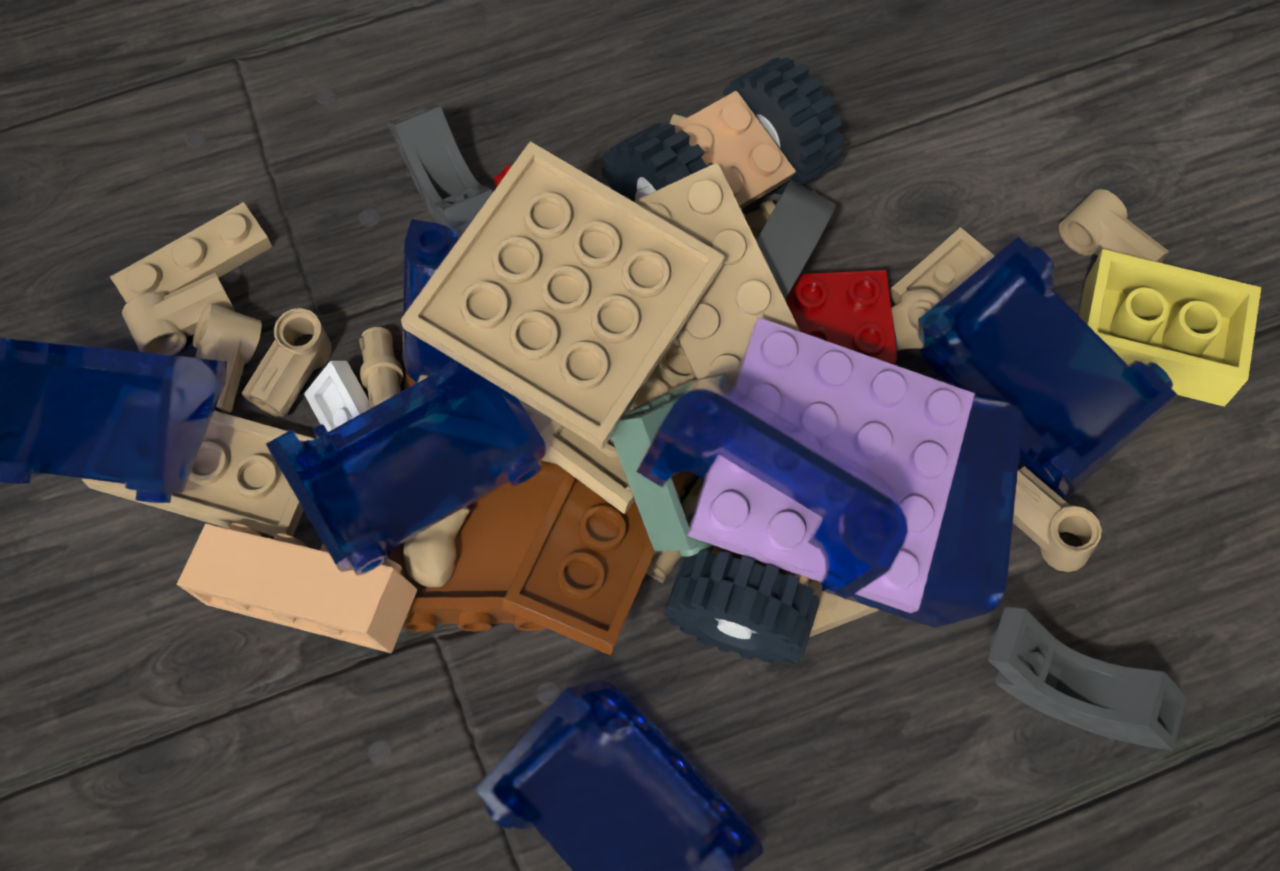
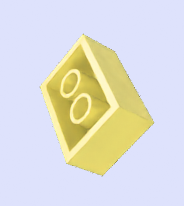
M1102 249L1085 279L1068 367L1225 407L1249 378L1261 287Z

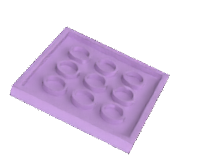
M758 317L749 337L687 536L913 613L919 610L975 393Z

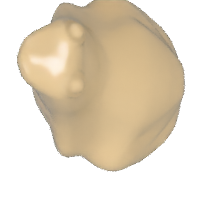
M914 289L906 291L901 295L900 302L891 308L896 352L903 349L923 348L929 342L939 341L945 334L950 313L944 302L932 290Z
M450 497L434 515L412 529L405 539L403 557L406 571L411 579L423 586L431 588L441 587L449 581L455 571V538L469 513V509L463 505L458 497Z

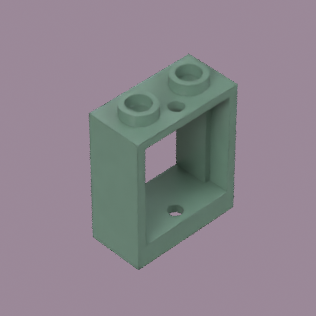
M726 375L688 381L626 412L611 435L654 551H679L682 557L698 554L699 550H707L712 546V544L687 536L694 513L685 517L656 436L692 419L709 466L732 394Z

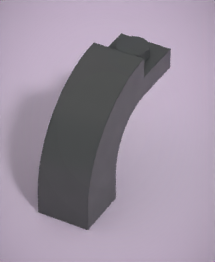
M431 104L388 122V125L408 171L431 216L447 240L453 242L460 239L493 192L490 188L476 181L459 151L441 106Z
M793 179L790 180L756 240L784 299H786L810 257L836 206L833 202Z
M1004 608L998 629L995 630L991 638L990 654L988 657V661L999 670L995 681L999 687L1028 706L1089 732L1132 744L1174 750L1188 697L1165 672L1124 667L1091 658L1058 641L1026 609Z

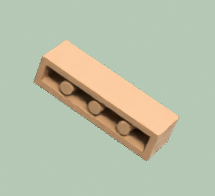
M231 523L229 529L205 524L177 582L178 586L208 606L392 653L417 592V589L400 574L402 567L387 558L370 555L368 561L355 559L346 550L329 544H322L320 550L308 548L299 539L282 533H276L274 539L262 537L258 531L239 523Z

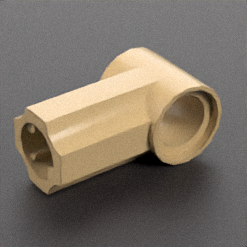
M1094 190L1059 224L1060 236L1065 244L1081 255L1087 256L1095 253L1099 256L1102 249L1162 263L1169 253L1167 249L1127 219L1128 214L1123 202L1107 190Z
M213 273L165 296L157 292L138 295L124 306L122 315L142 357L148 361H161L174 356L184 348L187 342L186 338L195 334L199 318L208 303L232 311L235 310L216 273Z
M208 303L205 306L194 334L193 345L198 349L182 402L225 414L231 413L244 364L250 361L260 339L262 328L260 320L212 303Z
M303 308L291 309L283 313L277 320L274 327L275 340L242 391V395L246 400L275 417L285 418L313 370L324 366L332 353V343L317 315ZM305 334H313V338L307 344L294 346L295 341Z
M1025 466L1020 470H1016L992 497L991 504L1041 547L1043 558L1048 565L1056 570L1071 572L1085 566L1101 539L1102 528L1099 520L1092 512L1082 507L1070 506ZM1068 532L1074 534L1080 539L1082 546L1073 547L1067 545L1061 540L1058 533Z

